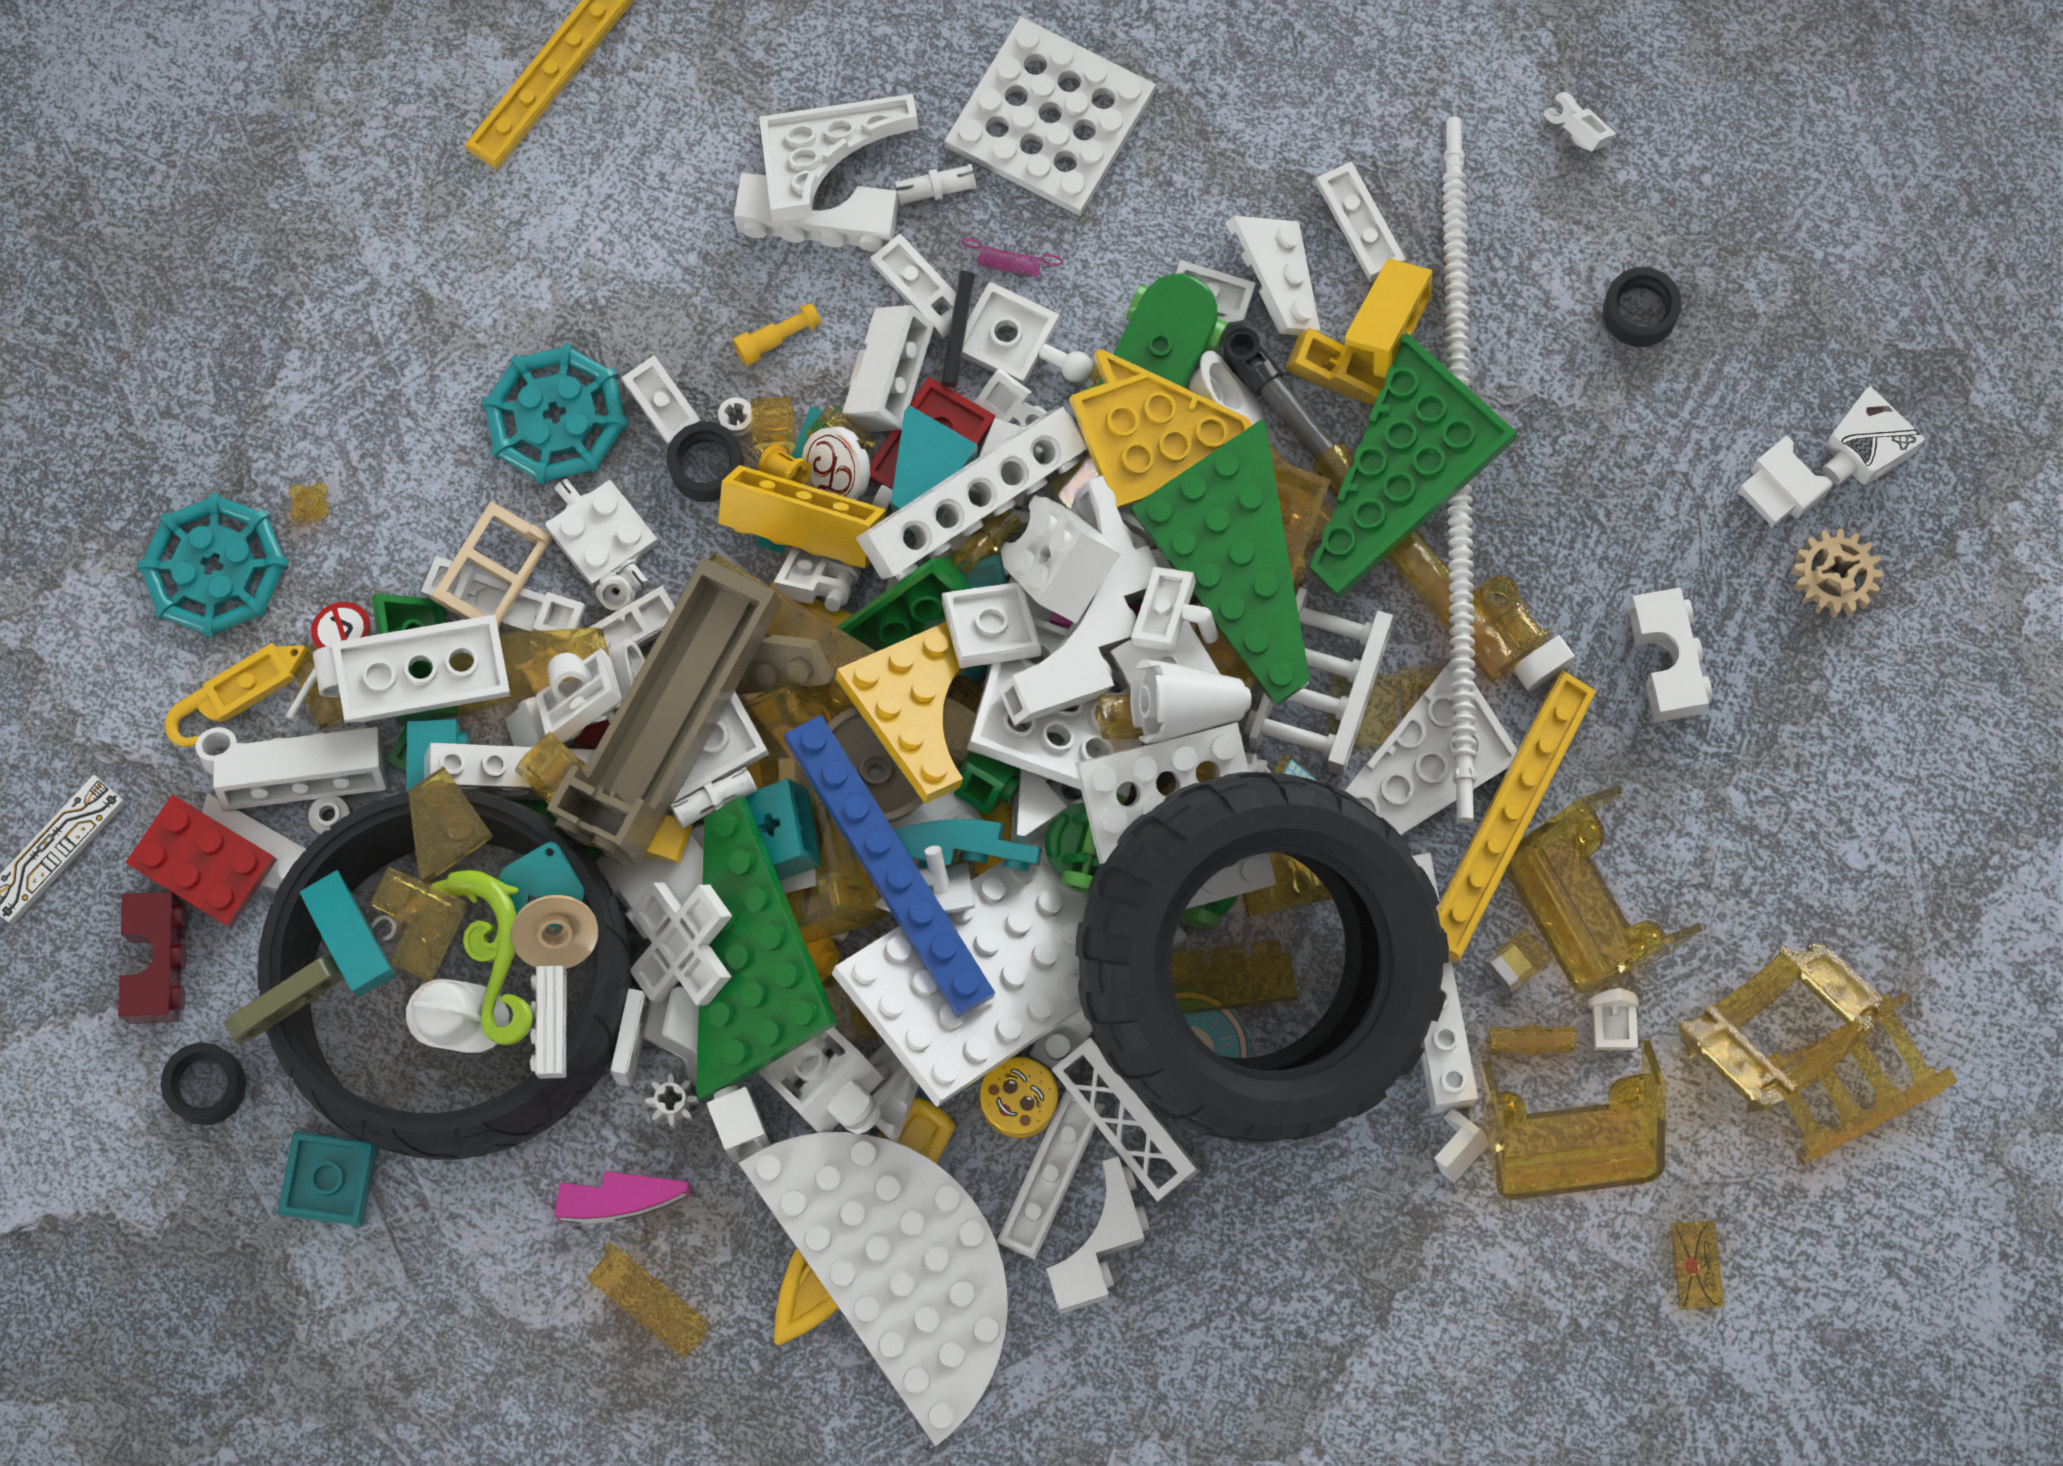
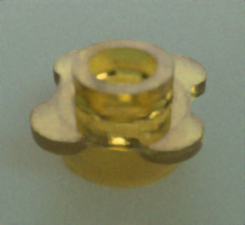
M316 482L313 486L303 487L300 484L291 486L288 491V495L292 499V509L289 511L291 519L295 522H302L303 520L314 522L327 518L329 508L325 496L329 492L328 487L322 482ZM312 499V504L306 505V500Z

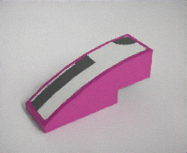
M604 1171L602 1188L560 1183L554 1217L560 1222L585 1224L617 1222L642 1217L671 1207L691 1197L693 1187L686 1181Z

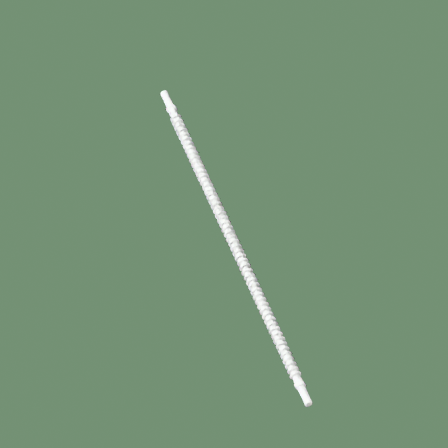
M1449 117L1446 119V151L1443 155L1447 173L1442 177L1445 182L1442 189L1446 193L1443 195V201L1446 203L1443 206V211L1446 213L1443 217V221L1446 223L1443 227L1446 233L1443 238L1446 243L1443 248L1446 253L1443 260L1447 264L1444 267V272L1447 274L1444 277V282L1447 284L1444 288V292L1447 294L1444 302L1448 305L1444 310L1445 314L1448 315L1444 321L1448 325L1445 328V334L1448 336L1445 339V344L1448 346L1445 354L1449 357L1446 359L1445 364L1455 377L1465 386L1469 387L1470 380L1467 377L1470 375V370L1467 366H1469L1470 360L1466 357L1470 353L1469 348L1466 347L1470 342L1466 336L1470 331L1466 326L1469 323V318L1466 316L1469 312V308L1466 306L1469 298L1465 295L1469 291L1468 286L1465 285L1469 280L1466 275L1468 266L1465 264L1468 261V256L1465 254L1468 250V246L1465 244L1468 240L1465 234L1468 229L1465 224L1468 217L1464 213L1467 211V205L1464 203L1467 200V196L1464 193L1467 189L1464 183L1467 176L1462 172L1465 153L1462 150L1461 118ZM1469 484L1465 485L1448 501L1452 506L1447 510L1448 514L1452 516L1447 522L1452 527L1448 530V535L1452 537L1448 541V546L1452 548L1448 553L1449 558L1452 559L1448 567L1453 570L1448 575L1449 579L1453 581L1449 584L1448 588L1454 592L1449 596L1450 602L1454 603L1449 607L1450 613L1454 614L1449 619V622L1454 625L1449 630V633L1454 636L1449 641V644L1454 647L1449 653L1454 658L1450 662V667L1455 670L1450 674V678L1455 681L1450 685V689L1455 692L1450 697V700L1455 703L1450 708V711L1455 714L1450 721L1456 726L1451 730V734L1456 737L1451 741L1452 747L1456 748V750L1452 751L1451 756L1456 759L1453 782L1456 784L1457 822L1470 823L1474 820L1473 784L1476 782L1473 759L1477 756L1476 751L1472 750L1477 744V741L1472 738L1477 733V730L1471 726L1476 723V718L1471 715L1476 711V707L1471 704L1476 700V696L1471 693L1476 688V685L1471 682L1476 674L1470 670L1475 667V662L1470 659L1475 655V651L1470 648L1475 644V640L1470 637L1475 632V629L1470 626L1475 621L1474 617L1470 615L1475 608L1469 604L1474 600L1473 594L1469 593L1474 589L1473 583L1469 582L1474 577V574L1469 571L1474 566L1473 562L1469 560L1473 557L1474 553L1468 549L1473 546V541L1469 538L1473 534V530L1469 528L1473 523L1472 518L1469 517L1473 512V509L1468 506L1473 500L1468 495L1472 492V487Z

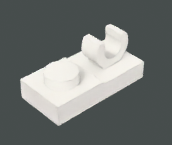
M655 355L621 378L667 445L671 443L673 437L685 426L701 421Z

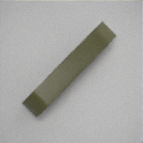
M332 955L319 958L232 1014L225 1021L224 1026L236 1044L248 1042L334 987L344 976Z

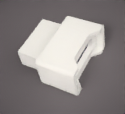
M1785 436L1756 460L1751 469L1753 476L1740 486L1737 493L1740 496L1742 495L1769 523V526L1773 528L1790 513L1795 519H1799L1828 494L1833 483L1828 477L1815 476L1793 453V441L1788 436Z

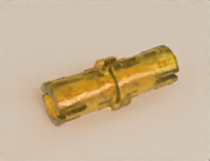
M1008 509L972 533L971 538L952 553V560L956 567L967 558L968 561L960 570L970 572L986 556H993L1002 546V542L1020 528L1021 522L1018 515L1015 514L1010 520L1005 522V519L1013 512V510Z
M1527 1023V1026L1489 1027L1490 1053L1518 1052L1527 1053L1528 1056H1537L1538 1053L1547 1052L1575 1053V1026L1547 1027L1537 1026V1023Z

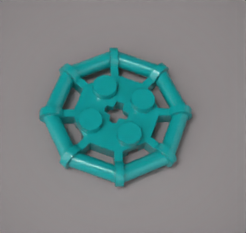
M566 343L561 348L522 357L516 354L510 358L511 364L488 397H484L481 403V408L486 413L492 442L490 453L496 460L502 459L536 479V483L546 485L547 481L590 471L594 474L599 471L600 463L621 432L628 429L629 420L624 415L617 383L619 375L615 369H607L576 351L572 344ZM560 364L558 374L534 379L529 372ZM571 366L592 377L595 381L588 386L581 384L575 377L569 376ZM520 377H522L527 386L520 390L515 403L505 402ZM601 392L604 393L608 412L607 416L596 414L593 398ZM551 408L565 409L566 414L560 416L559 423L553 424L551 418H545V415L550 412ZM502 414L515 417L518 433L510 438L506 436ZM596 428L604 429L590 451L586 450L584 445L587 442L586 438L591 431L593 433ZM524 444L529 447L532 446L542 454L541 460L538 463L517 449ZM577 452L580 456L579 458L551 464L552 458L555 456Z
M211 493L207 499L168 515L164 512L159 517L161 520L143 559L137 562V571L143 575L155 606L154 615L160 621L167 619L201 632L205 638H215L219 632L258 616L262 619L267 614L265 609L283 571L288 569L289 562L287 558H284L270 523L271 515L265 510L256 511L222 498L220 493ZM210 515V524L207 526H196L188 534L180 528L183 525ZM222 515L248 525L241 532L222 526ZM174 533L180 539L171 561H160ZM257 535L265 552V559H255L252 554L249 542ZM213 558H219V563L223 565L222 570H214L211 575H206V562ZM265 572L254 596L251 597L247 592L256 573ZM160 574H172V578L176 583L178 591L170 598L167 595ZM233 599L235 602L241 599L245 603V605L218 615V608L223 607V603ZM186 601H191L206 607V614L203 617L180 607Z

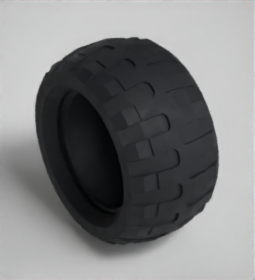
M1238 772L1226 774L1223 777L1213 778L1205 782L1194 783L1168 795L1164 802L1157 805L1147 814H1142L1134 820L1118 838V845L1112 851L1104 864L1101 863L1087 891L1090 896L1085 907L1083 922L1078 923L1076 934V956L1079 958L1080 980H1078L1080 1004L1085 1019L1089 1020L1098 1041V1048L1105 1061L1125 1081L1129 1088L1151 1108L1189 1129L1233 1142L1265 1144L1283 1139L1300 1140L1331 1130L1336 1127V1123L1344 1121L1349 1117H1357L1372 1109L1387 1097L1385 1091L1395 1083L1399 1076L1409 1074L1418 1063L1425 1050L1421 1047V1044L1428 1033L1431 1022H1438L1445 999V992L1440 989L1443 978V964L1449 963V945L1447 933L1440 926L1439 915L1436 909L1439 900L1429 877L1410 855L1411 850L1398 831L1383 817L1377 816L1353 795L1331 785L1284 773ZM1281 852L1294 858L1313 872L1324 884L1337 906L1345 936V963L1341 982L1334 1000L1326 1013L1307 1034L1296 1042L1276 1052L1248 1058L1220 1056L1205 1045L1187 1023L1176 999L1171 972L1172 948L1176 930L1189 902L1212 876L1232 863L1244 858L1264 853Z

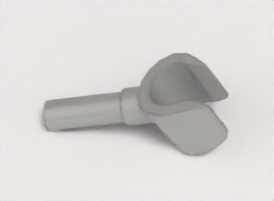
M422 894L394 917L386 915L377 917L373 921L371 928L374 931H379L385 924L390 922L392 930L382 941L394 943L402 937L403 925L426 906L429 901Z

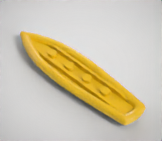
M915 1096L901 1135L896 1143L911 1148L937 1164L956 1125L939 1106L936 1107L934 1103ZM881 1131L876 1136L888 1139ZM797 1248L788 1264L780 1288L775 1313L774 1343L778 1346L806 1334L839 1310Z

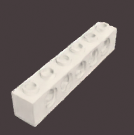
M1064 407L1051 410L856 537L881 579L895 576L899 581L919 568L916 562L927 554L931 559L947 551L951 547L948 540L961 533L964 538L980 529L984 525L981 519L989 513L993 512L995 516H998L1016 504L1013 497L1022 491L1029 495L1048 483L1045 476L1054 470L1061 474L1078 464L1080 461L1077 455L1088 447ZM1035 444L1039 445L1044 451L1045 458L1042 464L1037 462L1033 456ZM1003 465H1006L1012 471L1013 480L1010 485L1006 484L1001 477ZM971 486L977 488L980 492L981 502L979 506L972 504L969 499L968 493ZM939 507L943 508L948 514L949 522L946 528L940 526L936 520V511ZM906 528L913 531L916 536V545L913 550L908 548L903 541V534Z
M430 743L424 755V789H462L469 792H485L513 800L551 801L571 764L580 768L583 772L595 750Z
M1431 854L1412 856L1417 865L1421 866L1426 872L1439 900ZM1450 960L1449 963L1443 964V978L1440 989L1445 992L1443 1009L1438 1022H1431L1428 1033L1421 1044V1047L1425 1049L1421 1056L1431 1113L1473 1107L1478 1100L1452 961Z

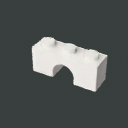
M1681 587L1633 596L1627 610L1636 646L1645 644L1660 645L1670 653L1673 660V667L1668 670L1651 673L1645 684L1654 723L1703 714L1709 704V700H1712V687L1708 676H1702L1699 662L1703 661V651L1699 638H1693L1690 623H1693L1694 615L1690 600H1684Z

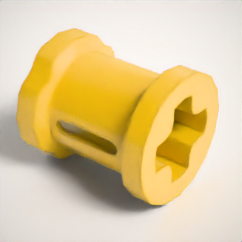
M773 444L763 452L759 460L758 471L806 485L811 476L812 466L803 458L796 459L787 454L785 447Z

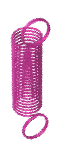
M970 238L962 240V244L966 247L973 249L981 248L977 264L978 266L980 264V267L982 263L983 267L985 265V268L988 264L990 269L993 265L995 270L998 267V270L1002 271L1003 268L1004 271L1006 267V272L1007 269L1010 272L1011 268V273L1012 271L1015 273L1016 270V274L1017 272L1020 274L1021 271V275L1026 273V276L1029 271V276L1031 274L1032 277L1034 273V278L1035 275L1037 278L1041 260L1053 266H1059L1063 262L1060 257L1051 254H1045L1041 259L1040 257L1035 258V256L1030 257V255L1027 256L1009 251H1004L1003 254L1002 250L984 247L977 240ZM963 241H972L978 243L980 246H971L964 243ZM1044 257L1056 258L1061 263H1050L1044 260Z

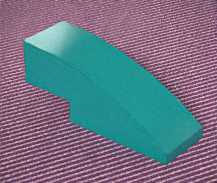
M338 870L300 891L331 955L351 991L358 998L397 976Z

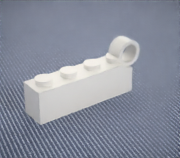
M216 727L203 732L195 745L203 768L213 774V788L223 811L387 790L386 750L378 727H358L352 730L331 733L318 732L308 736L274 738L269 741L245 744L238 743L234 733L229 729ZM221 746L229 747L222 754L216 756L209 755L215 748Z

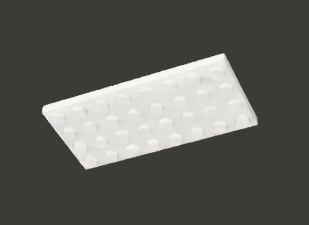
M1045 836L1030 845L1043 849L1039 866L1029 864L1027 872L1003 867L1004 860L971 880L974 909L947 914L994 989L995 995L993 999L957 1018L900 926L836 965L831 973L936 1107L1082 1010L1078 992L1080 975L1079 958L1076 956V934L1078 923L1083 922L1085 907L1090 895L1072 891L1060 885L1062 876L1053 869L1047 859L1044 847ZM1179 924L1174 937L1173 948L1181 944L1188 936Z

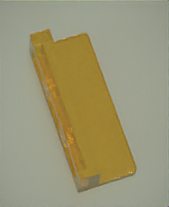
M609 1241L604 1247L608 1252L586 1279L686 1360L713 1326Z

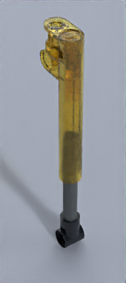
M1245 326L1232 329L1226 335L1224 341L1223 360L1233 373L1238 374L1256 396L1262 395L1316 460L1312 465L1313 469L1322 479L1326 480L1325 483L1337 497L1347 471L1354 462L1353 453L1344 442L1335 443L1283 381L1284 373L1262 348L1258 334L1253 329ZM1238 345L1248 347L1251 352L1240 356L1235 354L1232 349ZM1415 530L1386 557L1449 632L1450 628L1454 626L1449 622L1450 617L1454 615L1449 611V607L1454 604L1449 600V596L1454 593L1448 588L1449 584L1453 582L1448 577L1451 571L1419 532ZM1503 575L1494 576L1471 592L1474 600L1469 604L1473 605L1475 609L1470 615L1474 617L1475 621L1470 626L1475 629V632L1470 637L1475 640V644L1470 648L1475 651V655L1470 659L1475 662V665L1487 680L1492 682L1541 647L1552 636L1553 632L1550 628L1542 630L1528 613L1529 606L1519 596L1516 583L1509 577ZM1496 592L1506 596L1508 603L1500 606L1490 601L1488 595Z

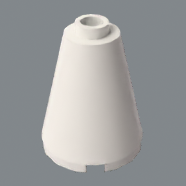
M1143 659L1135 668V670H1142L1140 680H1132L1131 716L1134 728L1142 727L1144 736H1139L1138 738L1146 744L1158 743L1241 720L1245 712L1250 710L1251 692L1239 678L1154 659Z

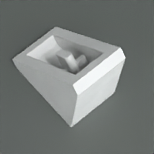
M1021 769L1016 780L1020 781V785L1012 799L1010 842L1032 845L1046 835L1050 823L1065 811L1068 806L1038 774Z

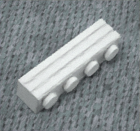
M537 966L536 974L531 976L532 991H536V1001L531 1002V1011L533 1017H536V1028H531V1043L535 1044V1055H531L530 1060L531 1071H535L539 1079L566 1078L567 970L564 966Z

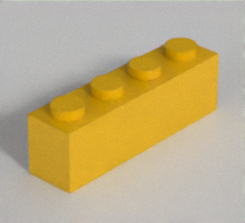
M739 465L722 480L718 524L731 527L738 533H751L767 538L774 544L790 545L803 549L813 556H826L836 559L849 567L866 568L871 562L856 537L884 520L886 509Z

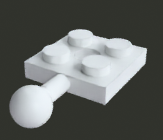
M989 281L967 321L962 358L994 373L1001 368L1023 386L1039 358L1061 368L1063 376L1072 383L1086 381L1093 371L1092 361L1087 354L1079 351L1066 354L1047 344L1060 321V314ZM1003 326H1011L1018 332L1016 338L1010 342L1000 341L995 336V333Z

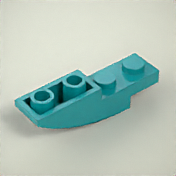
M972 819L937 820L913 824L894 830L910 857L919 860L918 868L928 869L924 851L930 846L941 847L944 863L948 866H955L957 850L964 851L962 857L964 860L987 864L988 856L1005 859L1003 867L1027 872L1029 864L1040 865L1043 850L1040 847L1002 840L1005 825L992 821Z

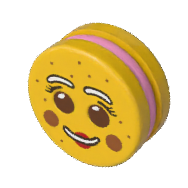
M1011 1057L985 1075L980 1089L982 1111L990 1126L1004 1136L1018 1139L1035 1136L1049 1126L1058 1108V1089L1051 1072L1040 1062L1027 1057Z

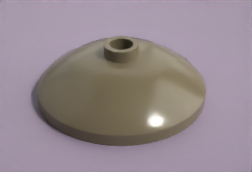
M856 707L840 713L827 724L889 823L905 818L924 804L921 797ZM872 769H879L883 772V775L880 778L874 779L868 773Z

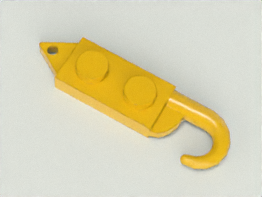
M270 643L202 684L203 687L177 702L168 711L164 725L167 737L173 744L181 747L196 745L199 736L187 738L180 735L178 725L181 719L199 709L211 721H228L295 680L293 674L308 649L303 645L276 646Z

